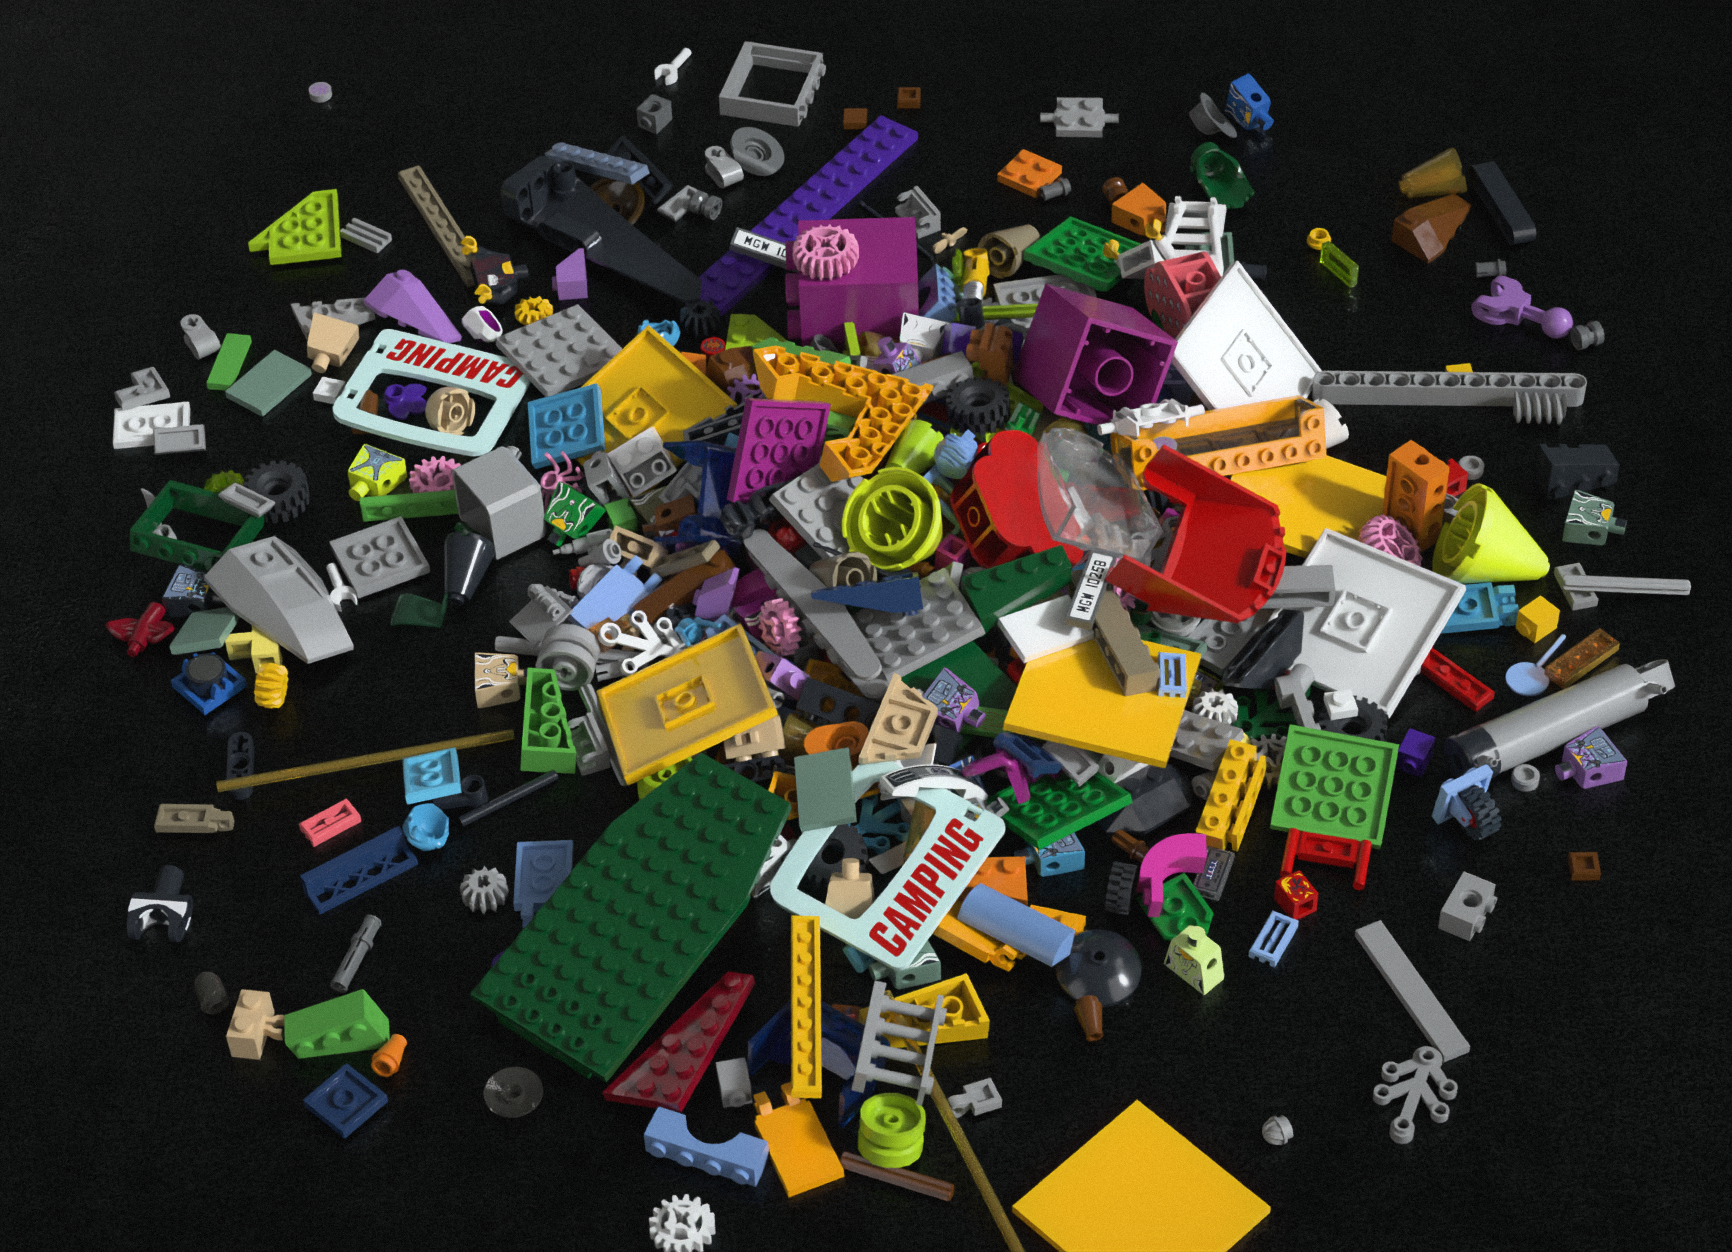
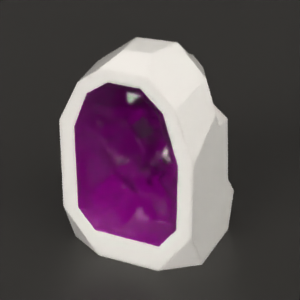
M483 306L474 307L462 318L463 326L474 339H481L483 342L489 343L496 341V338L502 334L501 324L492 312Z

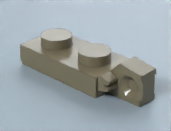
M160 804L154 828L156 832L213 833L217 832V830H233L235 821L232 811H221L214 808L213 805Z

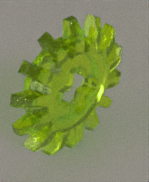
M956 249V256H953V275L955 285H958L959 291L962 292L964 264L961 251Z

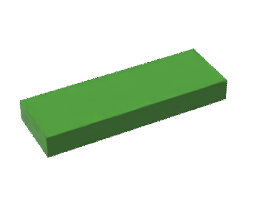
M227 333L207 380L208 389L226 391L235 383L252 342L250 335Z

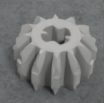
M484 866L481 871L473 868L472 875H464L460 892L465 906H470L472 912L481 909L483 914H485L487 909H492L496 912L497 905H504L505 897L508 896V885H506L504 875L499 874L496 868L488 871Z

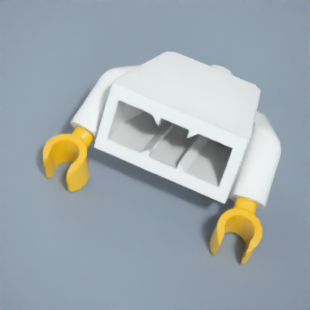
M1157 219L1154 220L1153 227L1147 222L1145 231L1148 238L1155 240H1149L1122 254L1117 252L1119 243L1115 240H1110L1109 244L1105 243L1103 248V255L1107 258H1114V262L1121 268L1122 278L1145 279L1146 269L1155 267L1156 262L1177 257L1176 251L1165 235L1160 234L1161 222Z

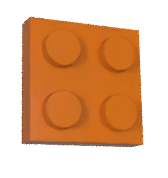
M1023 149L997 174V181L1037 198L1041 194L1040 187L1051 184L1062 173V166Z

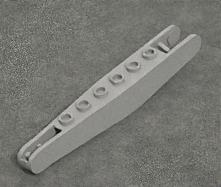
M756 529L750 538H744V544L749 551L751 560L765 575L764 580L771 590H777L778 598L789 602V608H794V614L801 620L805 631L809 635H813L815 642L821 650H826L830 661L834 665L838 664L866 699L874 702L883 700L889 683L882 673L881 663L845 606L840 603L812 599L811 591L828 587L778 544L767 531Z

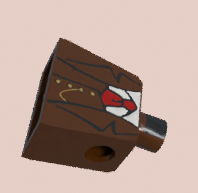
M693 494L657 506L654 509L656 522L642 525L644 536L648 539L660 537L663 546L667 550L693 547L706 542L704 525Z

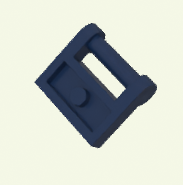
M1000 733L993 741L994 747L999 751L1004 750L1017 760L1018 763L1027 769V774L1032 778H1036L1040 774H1056L1063 765L1027 735Z

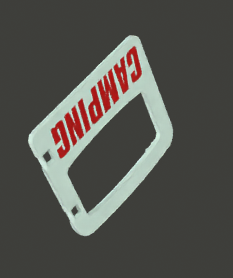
M385 329L379 333L373 346L366 353L346 384L344 391L335 401L333 416L341 424L386 438L451 453L479 456L488 453L494 447L531 381L507 357L393 329ZM378 348L385 349L382 354L376 353ZM380 373L400 375L456 387L496 401L478 433L473 437L416 427L373 415L356 408L366 390H368L375 377ZM349 393L355 394L353 399L347 398Z
M893 761L869 764L859 763L852 771L855 803L874 783L880 782L881 776L902 767ZM919 787L916 797H911L934 809L936 814L905 864L860 918L851 919L797 889L805 871L836 826L804 831L771 882V895L774 902L795 916H820V929L894 970L906 969L1005 832L1003 819L971 804L968 800L944 788ZM968 810L979 815L976 822L964 817Z

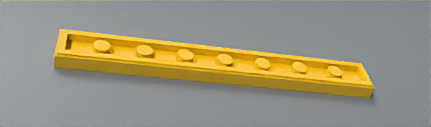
M791 915V1098H821L820 916Z

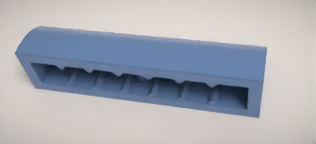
M982 883L974 887L967 895L957 917L958 920L1051 967L1070 955L1075 934L1074 929Z

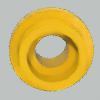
M1322 228L1313 229L1307 236V244L1316 250L1325 249L1331 243L1328 231Z

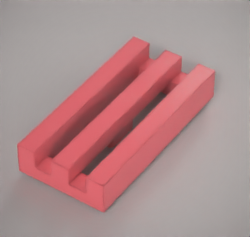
M346 798L299 823L301 832L305 833V837L311 841L312 846L315 847L361 822V817Z

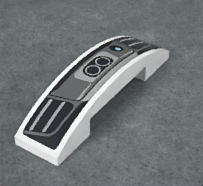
M924 764L909 766L881 776L880 779L882 785L892 796L916 797L919 787L955 789L964 799L978 797L987 800L988 794L972 777H964L960 770L943 765Z

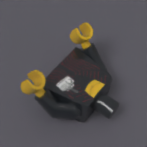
M466 236L461 241V244L465 245L461 249L462 253L468 255L471 252L472 255L470 256V271L476 287L474 293L478 295V301L481 303V306L490 303L503 305L517 293V280L529 278L527 265L513 266L509 254L487 250L477 245L475 239L471 236Z

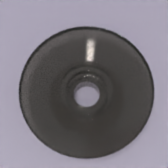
M509 1067L496 1072L490 1077L484 1088V1099L488 1108L495 1114L508 1118L528 1114L538 1106L543 1095V1087L539 1077L531 1070L522 1067Z

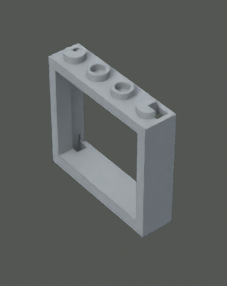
M745 41L719 95L720 115L799 127L802 118H805L807 115L808 104L813 102L814 91L819 88L820 77L825 75L826 65L823 64V53ZM752 65L809 73L795 105L738 97Z

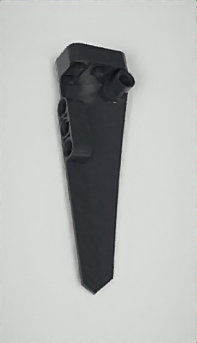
M539 156L503 182L501 186V199L506 217L539 231L546 241L573 253L578 249L584 248L586 259L681 302L701 301L702 280L637 230L576 176L572 162H557L545 156Z

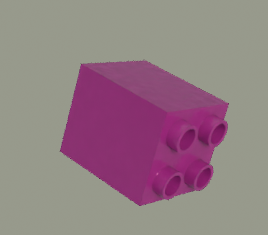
M915 217L798 221V235H802L803 230L809 231L811 226L818 228L820 224L823 227H828L831 224L834 228L840 225L841 230L848 229L850 234H854L859 245V259L855 269H850L849 274H842L841 278L833 277L832 280L824 278L821 281L819 277L811 279L810 275H803L802 271L785 274L786 303H788V306H800V310H788V339H802V347L810 345L815 335H824L833 342L839 354H842V351L845 350L844 323L853 322L860 355L878 357L881 351L877 343L882 338L891 337L893 343H900L903 313L919 316ZM785 241L786 270H797L792 254V247L795 241Z
M1045 284L1012 378L1054 414L1095 425L1110 423L1111 419H1113L1114 410L1119 412L1124 407L1136 409L1144 404L1156 403L1178 341L1132 307Z

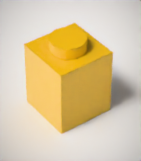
M1539 596L1518 611L1515 629L1521 635L1536 643L1557 628L1560 610L1542 596Z

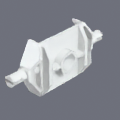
M1165 399L1159 404H1144L1136 409L1124 407L1119 412L1114 410L1111 422L1098 424L1097 430L1099 435L1118 433L1121 435L1139 436V428H1149L1153 426V423L1157 422L1168 424L1181 419L1185 421V427H1188L1191 417L1204 415L1205 411L1201 404L1188 407L1174 399Z

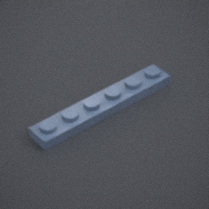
M563 142L555 144L551 150L545 153L547 158L554 161L572 162L577 170L629 184H634L649 174L648 167L645 164L572 146Z

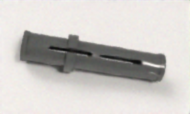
M366 915L358 932L353 934L350 940L351 945L334 978L330 982V986L335 991L341 993L347 991L366 952L371 950L373 946L372 940L382 925L381 920L376 916Z

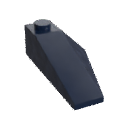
M918 572L883 577L879 583L866 580L855 583L853 587L840 585L811 591L812 599L893 613L902 612V616L919 614L918 610L923 609Z

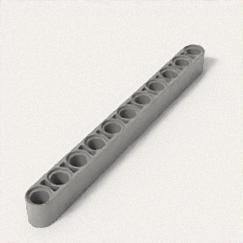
M1320 371L1314 375L1312 398L1314 401L1319 398V401L1325 399L1330 404L1513 406L1514 392L1518 393L1519 399L1523 392L1528 393L1529 399L1533 392H1537L1539 399L1543 393H1547L1549 399H1551L1553 393H1557L1560 400L1562 395L1566 393L1567 407H1577L1584 401L1587 380L1584 376L1576 373Z

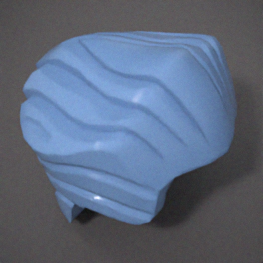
M955 434L947 435L937 444L934 450V459L938 472L952 479L963 478L977 455V443L971 437L962 439Z

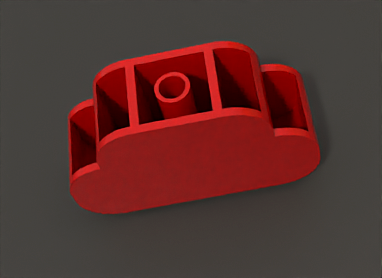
M1019 430L1001 431L995 434L978 453L966 475L953 488L950 494L952 509L973 558L980 566L989 569L1062 545L1073 568L1083 556V542L1042 447L1032 436Z

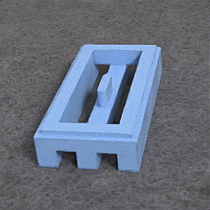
M1158 652L1157 663L1160 668L1158 696L1164 697V693H1169V697H1175V694H1180V698H1186V654ZM1164 659L1168 660L1169 685H1165ZM1174 660H1179L1180 686H1175Z
M1272 911L1249 950V957L1254 959L1257 956L1260 962L1265 963L1267 960L1270 962V966L1275 967L1298 928L1299 921ZM1275 921H1280L1264 951L1261 950L1260 947ZM1289 924V927L1287 928L1285 934L1280 940L1274 953L1271 954L1270 952L1272 951L1282 931L1284 930L1285 926Z

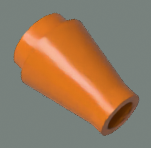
M393 1034L372 1056L371 1066L378 1075L389 1077L398 1071L404 1048L407 1045L406 1039L399 1034Z

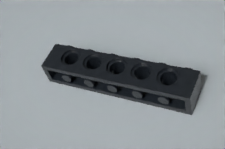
M808 677L796 708L803 712L802 717L814 722L821 718L828 721L827 725L849 722L847 718L848 713L852 709H858L859 717L856 722L862 723L870 731L881 704ZM827 700H833L834 708L832 711L824 713L823 704ZM934 724L929 734V737H934L936 744L933 764L950 766L954 762L963 736L955 731Z

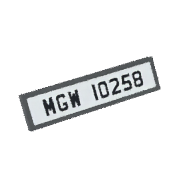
M738 227L736 228L729 250L786 269L785 243ZM790 270L799 273V270Z
M1090 551L1065 617V625L1092 630L1109 583L1105 581L1106 574L1112 566H1115L1117 556Z

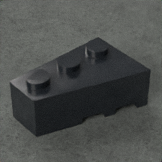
M750 394V395L746 396L745 399H746V398H753V395ZM745 402L735 408L730 405L724 408L726 413L712 419L710 416L683 431L690 458H693L702 467L718 462L727 435L732 433L739 436Z
M1539 444L1533 481L1547 501L1574 494L1575 490L1585 492L1615 484L1619 463L1607 445L1579 444L1578 448H1568L1566 444H1559L1558 448L1547 447L1546 444Z

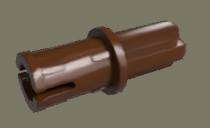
M1117 830L1111 839L1115 845L1130 854V859H1136L1141 863L1150 850L1145 845V841L1141 840L1139 842L1123 830Z

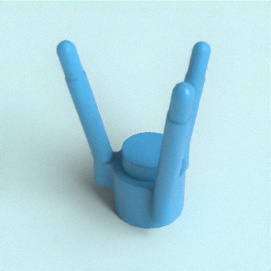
M696 617L694 620L686 618L680 621L675 628V632L681 637L683 643L689 647L690 643L695 645L702 638L703 631L701 626L720 628L721 624L702 620L700 617Z

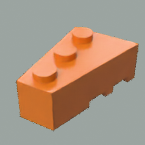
M1025 856L986 858L957 898V900L964 902L971 890L982 883L1027 906Z

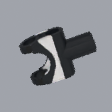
M165 865L159 870L153 893H133L127 917L129 939L138 940L150 926L163 924L168 926V939L170 942H180L188 928L193 909L192 896L179 895L184 878L182 870L175 866Z

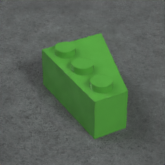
M364 989L284 1015L285 1044L298 1059L380 1049L390 1039L389 1019Z

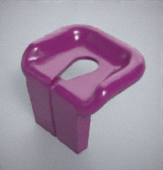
M1005 751L975 760L962 768V775L964 777H971L1004 766L1018 804L1027 802L1031 798L1024 767Z

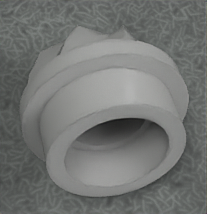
M1283 1115L1280 1117L1272 1116L1263 1125V1137L1269 1144L1284 1145L1288 1142V1139L1293 1137L1292 1126Z

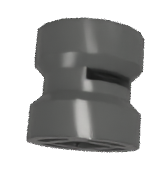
M700 190L694 194L690 203L691 212L698 215L704 214L706 218L711 220L718 217L722 208L721 198L716 196L709 197L707 193Z
M1598 321L1589 322L1586 326L1578 325L1571 328V340L1577 350L1586 349L1589 345H1600L1604 342L1603 328Z

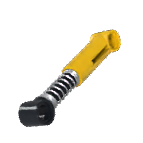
M971 248L964 252L965 267L962 284L964 296L963 300L958 302L960 324L976 326V329H979L985 325L982 299L986 293L987 276L990 274L987 249Z

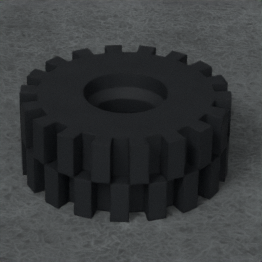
M976 377V380L972 381L971 378L965 379V383L959 381L956 383V387L952 386L949 389L950 392L946 394L948 423L952 425L954 430L959 429L962 434L968 429L974 435L980 432V436L986 435V431L994 433L997 427L1002 429L1004 423H1007L1009 417H1011L1009 390H1007L1005 385L1001 386V382L998 380L992 382V378L987 377L986 380H982V377Z
M280 460V464L270 461V465L260 464L259 470L253 468L251 475H246V482H243V487L275 502V505L264 514V522H268L269 519H272V523H278V519H283V522L289 521V516L296 518L298 511L303 513L305 505L309 504L310 494L306 475L300 467L296 468L294 463L290 462L287 465L286 461ZM274 492H283L279 495H270Z
M1353 695L1358 707V715L1336 720L1330 719L1326 705L1323 706L1318 721L1321 730L1385 742L1387 717H1384L1382 708L1377 710L1378 704L1374 701L1368 704V698L1362 697V700H1356L1357 696ZM1347 728H1353L1359 730L1361 733L1351 735L1343 732L1342 730Z
M848 824L837 825L803 875L804 880L808 884L811 883L812 888L818 891L819 887H821L823 893L828 892L831 873L842 872L843 859H858L859 873H866V864L869 862L868 852L862 834H858V830L854 825L851 827ZM831 846L839 847L843 851L842 859L835 864H826L821 858L823 850Z

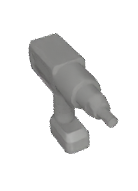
M608 528L586 534L587 537L572 540L573 543L565 544L560 549L553 550V554H582L588 552L589 555L605 540L610 538L613 530Z

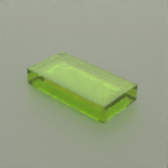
M1330 241L1322 243L1320 262L1350 288L1357 285L1359 266Z

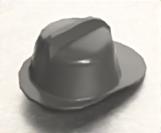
M1201 93V102L1189 112V116L1197 129L1202 133L1210 135L1223 131L1226 135L1236 138L1237 133L1233 125L1218 110L1213 100L1207 94Z

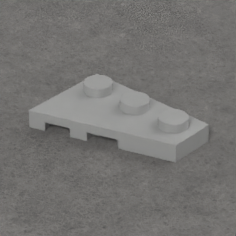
M365 298L337 300L335 304L322 305V301L313 302V306L300 307L299 303L291 304L292 312L306 340L309 337L314 312L355 325L375 320L374 311L364 304Z

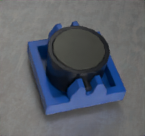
M214 652L211 654H193V659L190 661L184 660L182 673L171 680L172 687L204 715L247 687L246 679Z

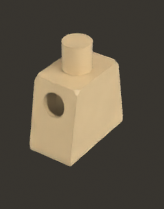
M314 312L307 342L308 358L314 360L312 369L319 373H325L328 364L336 367L342 366L359 339L358 325Z
M846 858L842 860V872L831 873L825 905L851 919H857L876 901L871 874L859 873L858 859Z

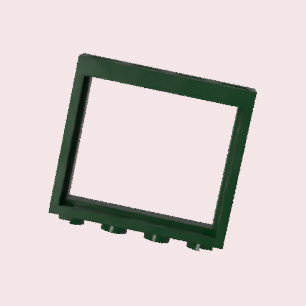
M170 480L130 529V551L177 564H185L186 566L209 572L219 561L216 557L221 558L229 549L251 543L264 526V514L257 518L224 502L219 497V493ZM172 508L242 526L223 552L153 533Z

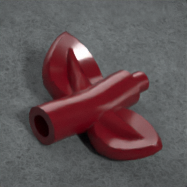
M151 602L138 620L124 618L105 624L108 631L114 637L127 641L129 646L127 654L131 657H136L138 652H143L148 642L156 644L175 629L172 623L160 621L166 610L161 604Z

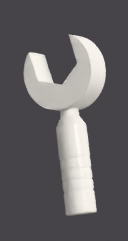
M684 48L671 64L658 66L655 69V79L665 75L667 76L665 78L666 85L675 83L678 79L677 69L691 55V51L688 48Z
M335 563L328 564L326 568L334 587L330 598L336 610L342 612L340 605L342 599H352L357 605L355 590L350 586H344Z

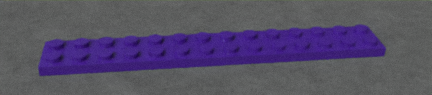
M878 117L750 232L785 243V241H796L798 221L829 220L918 140V132L886 117ZM729 250L699 277L702 280L701 300L705 299L706 303L713 301L720 311V317H722L777 266Z

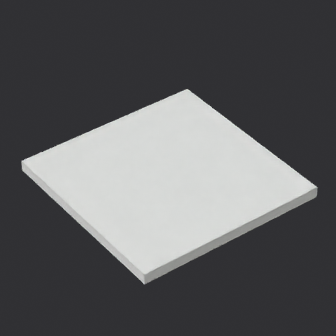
M1238 261L1231 263L1175 338L1178 344L1171 361L1208 410L1295 395L1307 398L1313 389L1314 375L1322 371ZM1283 432L1272 433L1267 435L1279 438ZM1243 439L1232 441L1239 447L1242 445Z
M1325 528L1302 566H1333L1335 584L1334 606L1275 608L1267 623L1278 617V613L1283 609L1301 610L1304 613L1302 651L1294 660V664L1284 673L1288 675L1295 664H1305L1314 672L1315 679L1311 685L1326 692L1351 689L1352 694L1357 696L1356 700H1362V697L1368 698V704L1374 701L1378 704L1377 710L1382 708L1384 717L1389 719L1464 595L1466 586Z

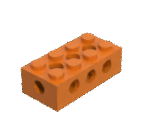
M1410 440L1389 454L1382 514L1386 517L1390 515L1394 520L1398 519L1402 526L1406 525L1407 530L1412 533V537L1418 541L1417 546L1422 550L1421 554L1437 542L1440 534L1450 467L1429 453L1425 448Z

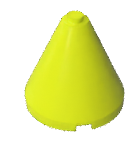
M903 467L884 468L878 470L879 474L871 479L862 480L851 493L842 517L843 537L847 539L850 548L849 552H859L867 555L872 565L888 572L905 569L935 555V550L944 540L941 507L935 489L923 476Z
M1475 484L1461 495L1453 506V509L1458 511L1451 524L1444 522L1438 536L1432 561L1434 573L1461 584L1538 580L1548 573L1550 567L1548 557L1493 489L1483 484Z

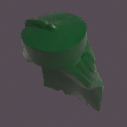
M1204 143L1193 152L1189 169L1191 173L1197 175V181L1202 186L1209 200L1211 197H1215L1217 204L1226 205L1227 210L1229 208L1243 207L1244 202L1254 195V190L1248 183L1238 161L1220 150L1215 143Z

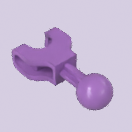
M1497 276L1491 282V294L1493 297L1481 295L1471 306L1473 315L1492 325L1511 323L1518 326L1524 318L1540 323L1543 332L1555 339L1565 337L1573 326L1571 314L1563 308L1554 307L1543 311L1530 306L1531 295L1522 290V286L1518 281L1505 276Z

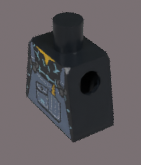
M180 563L162 597L163 606L166 610L165 614L168 617H190L192 612L211 610L214 604L226 606V604L204 581V576L208 573L207 571Z

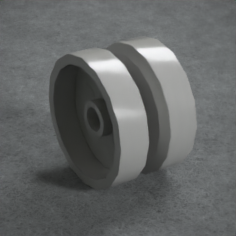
M571 624L555 625L548 629L543 637L541 650L535 664L536 668L555 669L559 689L579 690L580 687L590 684L593 678L595 664L600 654V643L595 635L585 628Z

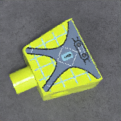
M364 444L348 469L351 487L349 495L356 501H360V498L365 495L370 497L386 496L407 478L405 459Z

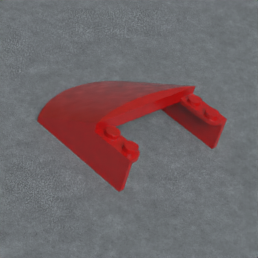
M1162 445L1144 467L1142 473L1143 484L1147 490L1156 491L1166 496L1171 503L1181 504L1182 509L1160 573L1127 555H1123L1115 566L1109 569L1105 581L1149 604L1147 611L1240 623L1257 613L1275 592L1283 574L1286 560V547L1283 544V537L1286 534L1285 527H1281L1278 518L1281 514L1278 505L1174 449Z

